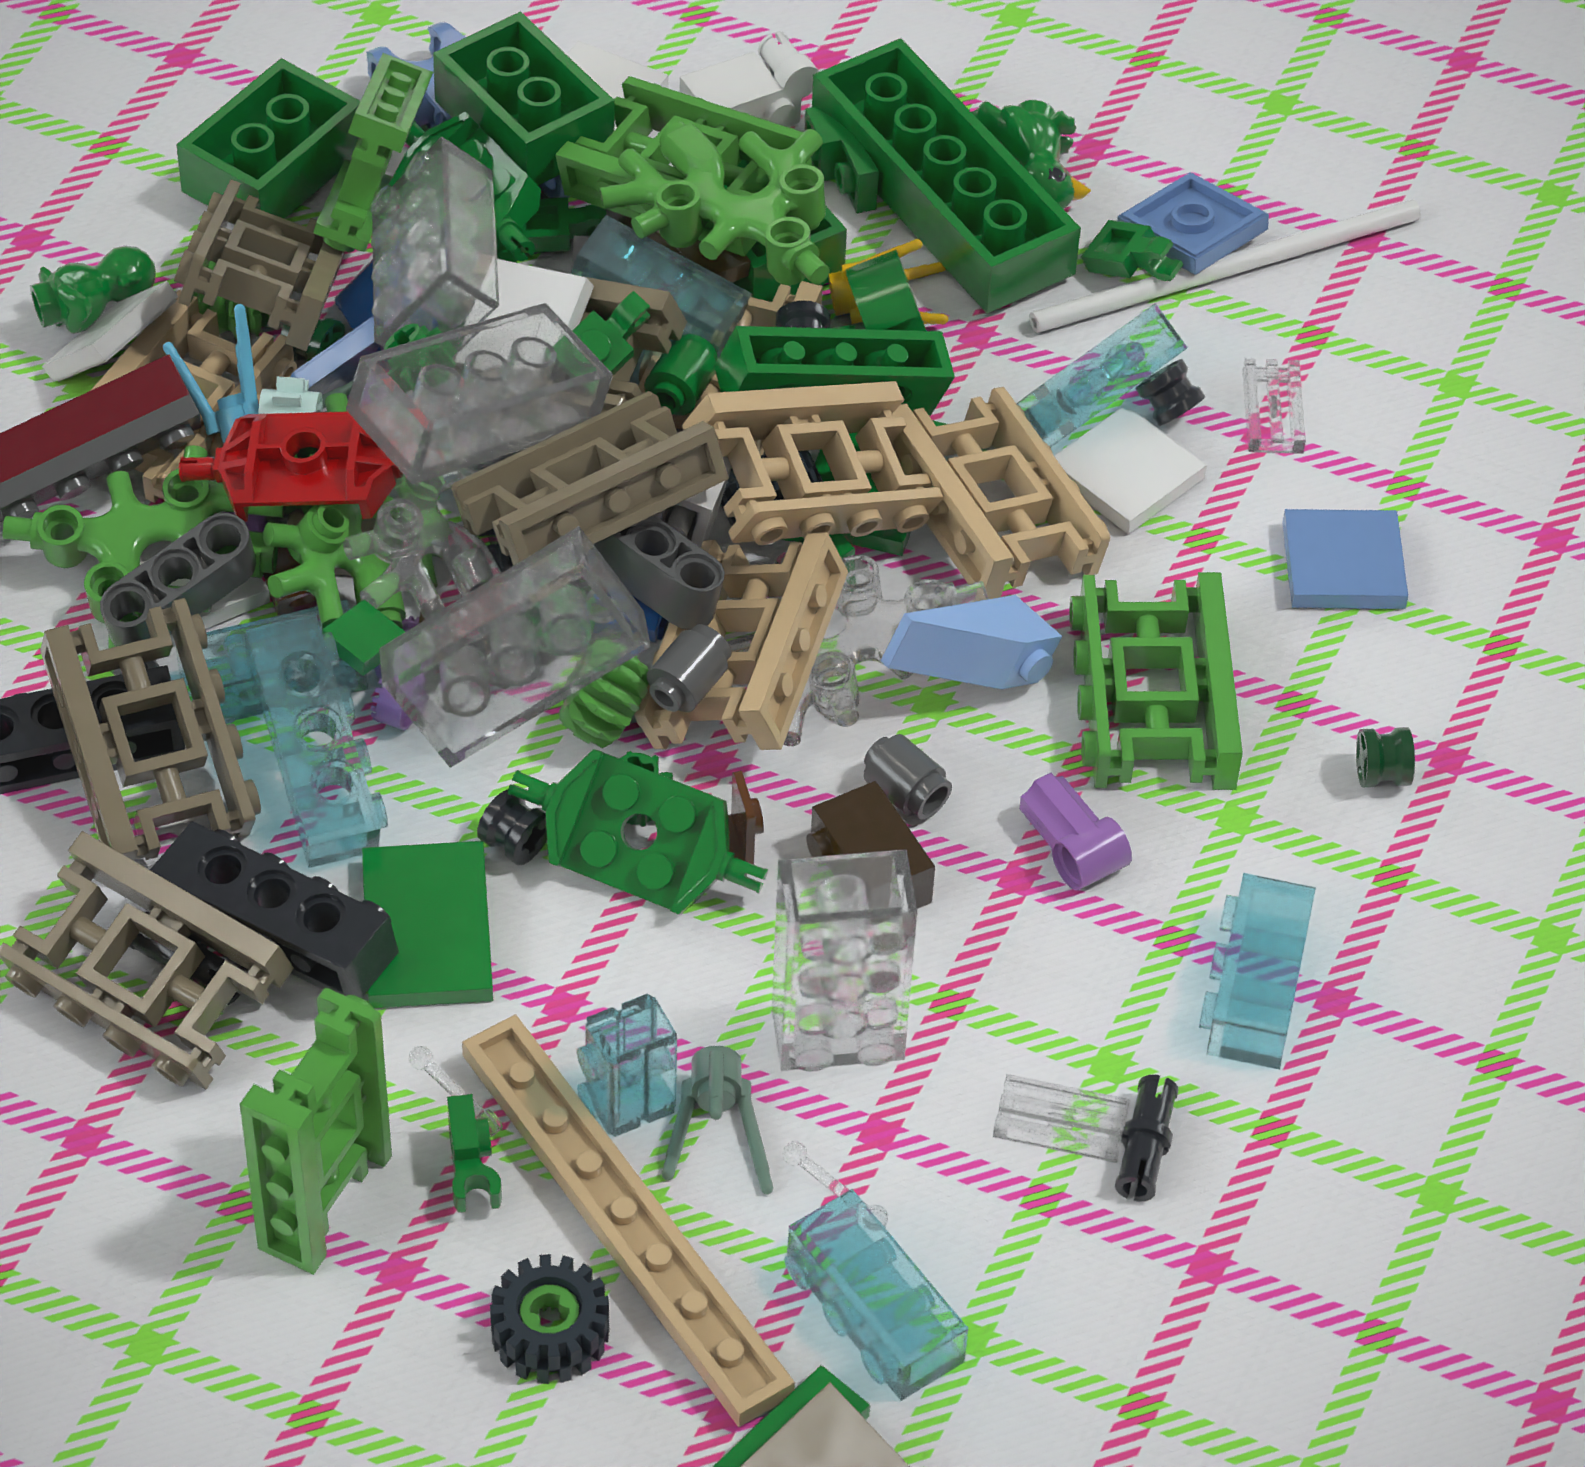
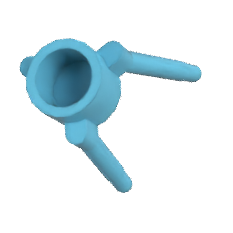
M237 304L234 307L237 335L235 351L241 393L218 399L219 411L214 412L174 345L171 342L163 344L165 354H170L202 416L207 436L220 433L223 445L235 419L247 414H258L259 410L249 328L247 326L245 306L242 304Z

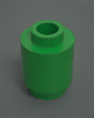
M684 334L681 336L680 341L672 340L668 354H661L644 382L645 392L650 391L657 395L661 407L666 406L669 408L672 415L682 416L689 414L695 408L716 374L714 368L717 361L716 350L708 340L696 334Z

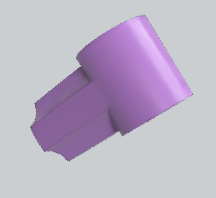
M1052 773L1046 774L1034 780L1028 791L1021 795L1019 809L1051 847L1056 869L1070 888L1074 890L1082 889L1130 865L1132 851L1120 825L1108 816L1099 820L1063 776L1056 777Z

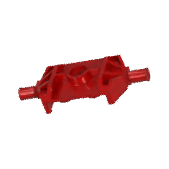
M379 411L247 414L235 419L223 447L216 448L215 458L180 457L179 477L181 482L216 479L217 483H223L224 490L235 515L244 522L248 521L249 507L336 504H359L362 518L372 519L395 487L398 478H402L403 475L438 476L439 455L437 450L402 453L400 443L393 442L383 415ZM314 447L319 449L310 457L294 458L302 448Z

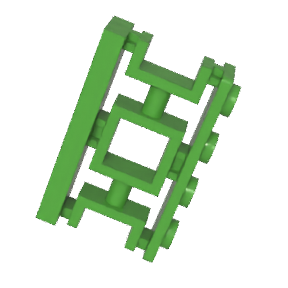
M382 53L348 131L349 134L359 137L352 154L351 161L344 160L313 231L316 235L324 237L323 241L330 247L344 252H353L355 249L362 252L366 251L391 190L388 185L392 176L385 174L392 152L394 150L401 153L427 91L433 74L432 71Z
M629 76L622 83L624 98L617 96L614 99L615 125L617 129L608 139L601 143L581 136L575 143L567 141L555 155L564 195L603 208L600 197L601 187L624 184L634 180L618 164L620 155L627 149H635L668 181L684 180L687 178L675 167L670 166V162L663 157L659 140L663 130L671 123L677 121L683 122L685 125L691 123L718 149L725 168L723 185L729 186L726 190L733 194L750 195L765 188L769 183V177L764 170L739 148L740 138L745 133L753 131L770 147L781 150L791 147L803 132ZM653 130L659 132L655 138L648 137ZM811 158L806 162L807 165H812ZM742 159L750 162L745 168L737 166ZM636 204L607 210L634 218L652 209L654 206ZM702 218L703 231L698 237L700 241L714 227V223L708 219ZM749 238L734 239L725 250L745 256L756 241Z
M1198 572L1196 587H1186V580H1174L1171 602H1119L1117 580H1105L1103 588H1096L1095 575H1083L1080 596L1070 597L1069 622L1070 630L1080 631L1081 640L1074 641L1073 667L1074 674L1084 675L1085 685L1078 686L1077 712L1079 720H1088L1089 731L1082 732L1081 757L1083 767H1093L1094 788H1107L1108 776H1119V783H1131L1134 760H1188L1190 783H1202L1203 775H1211L1213 790H1236L1243 751L1221 572ZM1098 613H1103L1105 633H1136L1137 637H1111L1108 658L1102 657ZM1189 613H1193L1198 658H1194L1192 637H1160V633H1186ZM1125 669H1178L1180 691H1127ZM1107 702H1112L1114 723L1146 724V728H1119L1116 750H1111ZM1199 702H1203L1208 749H1204L1202 728H1170L1169 723H1195Z
M324 988L317 998L318 1015L314 1020L316 1040L293 1073L289 1074L279 1069L272 1079L274 1092L253 1084L239 1104L258 1249L313 1275L327 1256L325 1236L329 1232L327 1213L351 1178L363 1182L368 1174L367 1160L385 1167L392 1157L381 1014L366 1000L358 996H344L328 988Z

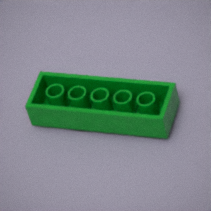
M902 38L813 74L812 107H817L829 114L849 130L863 145L879 171L878 195L987 314L1076 274L1081 227Z

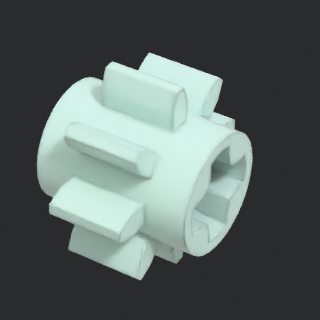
M277 376L276 389H262L258 414L323 412L322 393L308 391L309 380H305V378Z

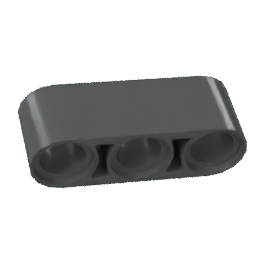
M220 513L208 517L112 584L101 598L100 611L114 646L117 647L151 638L146 624L150 608L161 606V609L170 608L174 600L185 598L191 615L201 614L245 583L253 575L256 568V555L249 529L245 522L237 515ZM233 545L237 547L229 554L220 555L216 553L225 546ZM178 579L190 580L180 588L168 587ZM129 613H142L138 619L132 622L120 621Z
M655 515L576 552L583 560L595 567L607 578L670 623L682 629L691 630L697 624L708 626L714 618L724 581L725 572L722 564Z

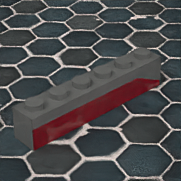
M170 354L0 433V523L4 521L5 516L31 518L35 512H39L37 505L53 497L59 496L61 501L74 498L92 486L89 481L108 471H111V473L116 471L129 472L144 461L142 455L161 446L164 451H171L195 438L193 431L201 428L200 413Z

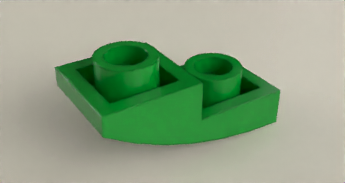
M817 107L806 108L805 131L807 129L815 130L823 140L822 146L811 156L812 166L818 168L823 173L824 182L836 180L840 194H848L856 214L877 210L879 171L871 156L856 137L829 114Z

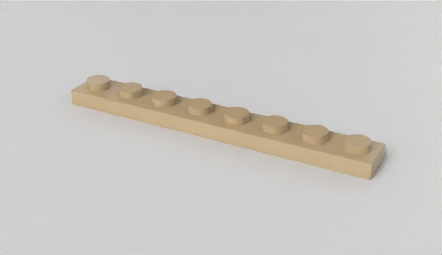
M515 1014L462 1041L464 1059L737 1426L741 1427L779 1405L795 1390L794 1380L519 1017Z

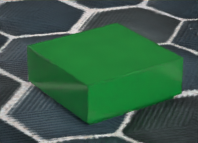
M364 599L322 629L321 643L354 670L365 676L405 646L406 632Z

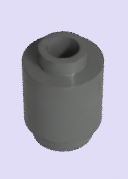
M697 624L691 630L682 631L647 672V681L650 685L649 691L655 702L671 712L678 710L692 712L728 669L727 661L731 657L732 651L725 638L713 628L703 624Z
M897 734L890 738H880L869 748L865 755L864 780L867 783L876 781L890 802L907 816L916 815L919 819L926 820L943 807L951 794L952 783L946 779V771L902 734Z

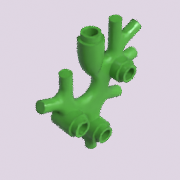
M680 121L668 125L663 130L659 142L663 157L687 178L675 181L666 180L635 149L630 148L620 155L618 164L634 180L624 184L600 188V197L604 210L636 204L654 206L652 209L631 219L633 230L641 239L659 230L662 238L670 246L686 248L698 240L703 231L702 218L714 223L712 231L699 243L700 252L708 259H716L734 239L749 238L760 242L766 247L767 269L775 280L781 284H798L807 277L813 284L817 285L824 282L829 275V267L819 259V249L810 240V231L819 226L826 214L823 173L818 168L806 164L823 144L821 136L815 130L807 129L791 147L781 150L770 147L753 131L745 133L739 140V148L764 170L769 177V183L765 188L750 195H738L725 190L723 186L725 168L718 149L693 124L685 125Z
M334 393L326 397L325 405L327 412L350 411L345 394ZM403 475L402 478L397 479L395 487L372 518L384 521L402 537L407 549L415 590L421 593L430 592L438 586L432 556L440 557L465 569L473 557L474 548L439 531L427 516V513L441 496L439 476ZM359 504L314 505L297 525L266 524L263 531L264 544L266 546L288 548L291 556L301 564L296 568L268 578V589L273 597L281 598L299 591L310 592L316 598L322 628H325L343 615L334 570L335 568H341L347 571L353 579L356 604L365 599L400 628H403L402 621L406 618L401 589L394 570L388 561L370 546L361 532V524L365 519L362 518Z
M191 445L185 448L183 457H207L208 452L200 446ZM176 469L168 474L163 482L162 490L165 502L149 506L142 504L134 495L129 473L126 471H116L109 474L106 478L112 507L104 515L83 518L80 512L71 506L55 505L44 512H35L33 519L5 516L3 538L30 542L31 549L43 550L47 561L61 568L77 566L86 558L88 553L96 557L99 564H96L87 572L84 579V587L92 615L99 622L105 624L100 611V601L104 592L112 584L140 566V557L149 545L161 541L174 542L208 517L220 512H234L224 490L223 483L210 480L181 482L179 469ZM254 506L248 509V514L284 518L286 506ZM249 530L256 555V568L251 577L262 578L264 573L274 574L278 559V547L266 546L263 541V532ZM233 545L225 546L216 553L220 555L229 554L237 547ZM169 585L168 587H170V588H180V587H182V586ZM212 606L209 607V608H208L207 610H205L204 612L210 613ZM134 612L139 617L142 615V613Z

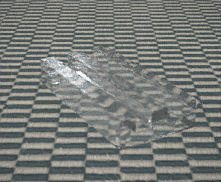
M1245 358L1243 386L1248 452L1304 454L1306 436L1299 360H1288L1287 367H1278L1277 359H1266V365L1262 367L1256 366V359ZM1257 382L1267 383L1271 439H1261ZM1279 383L1287 384L1291 440L1283 438Z
M1006 1074L998 1115H996L993 1137L1117 1163L1130 1099ZM1011 1114L1048 1121V1125L1011 1118ZM1073 1127L1096 1131L1100 1133L1110 1134V1137L1107 1138L1103 1136L1083 1133L1079 1131H1074L1072 1129Z

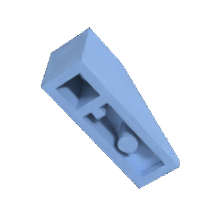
M1017 595L904 613L881 662L891 669L996 689H1007L1038 683L1051 669L1053 664L1052 655L1062 635Z

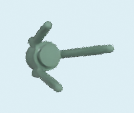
M708 1046L697 1051L692 1057L691 1078L683 1080L681 1084V1102L668 1145L662 1177L665 1180H671L674 1177L695 1103H698L703 1110L710 1112V1117L714 1120L720 1119L722 1112L731 1109L737 1103L761 1191L768 1195L773 1191V1184L751 1101V1082L741 1078V1057L733 1049L724 1046Z

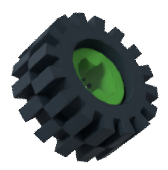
M551 1254L539 1255V1267L533 1268L529 1258L518 1262V1276L508 1269L501 1276V1287L495 1285L491 1294L492 1305H490L492 1344L495 1352L500 1350V1361L506 1368L516 1362L517 1376L526 1380L532 1369L537 1371V1383L549 1384V1372H558L560 1383L572 1380L571 1367L576 1366L583 1375L591 1370V1357L599 1361L604 1354V1342L608 1343L609 1298L608 1295L605 1296L603 1281L600 1277L593 1280L592 1268L583 1263L575 1272L574 1259L572 1257L562 1255L560 1266L551 1265ZM547 1307H551V1311L558 1308L560 1319L564 1320V1322L554 1327L541 1326L540 1316L538 1315L540 1309L544 1312L547 1311Z

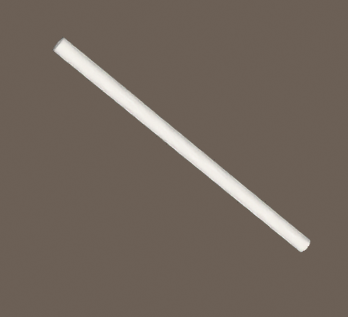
M1409 200L1230 253L1196 275L1181 268L1171 281H1162L1152 276L1031 312L1029 316L1030 324L1035 333H1040L1419 220L1421 217L1420 207L1416 200Z

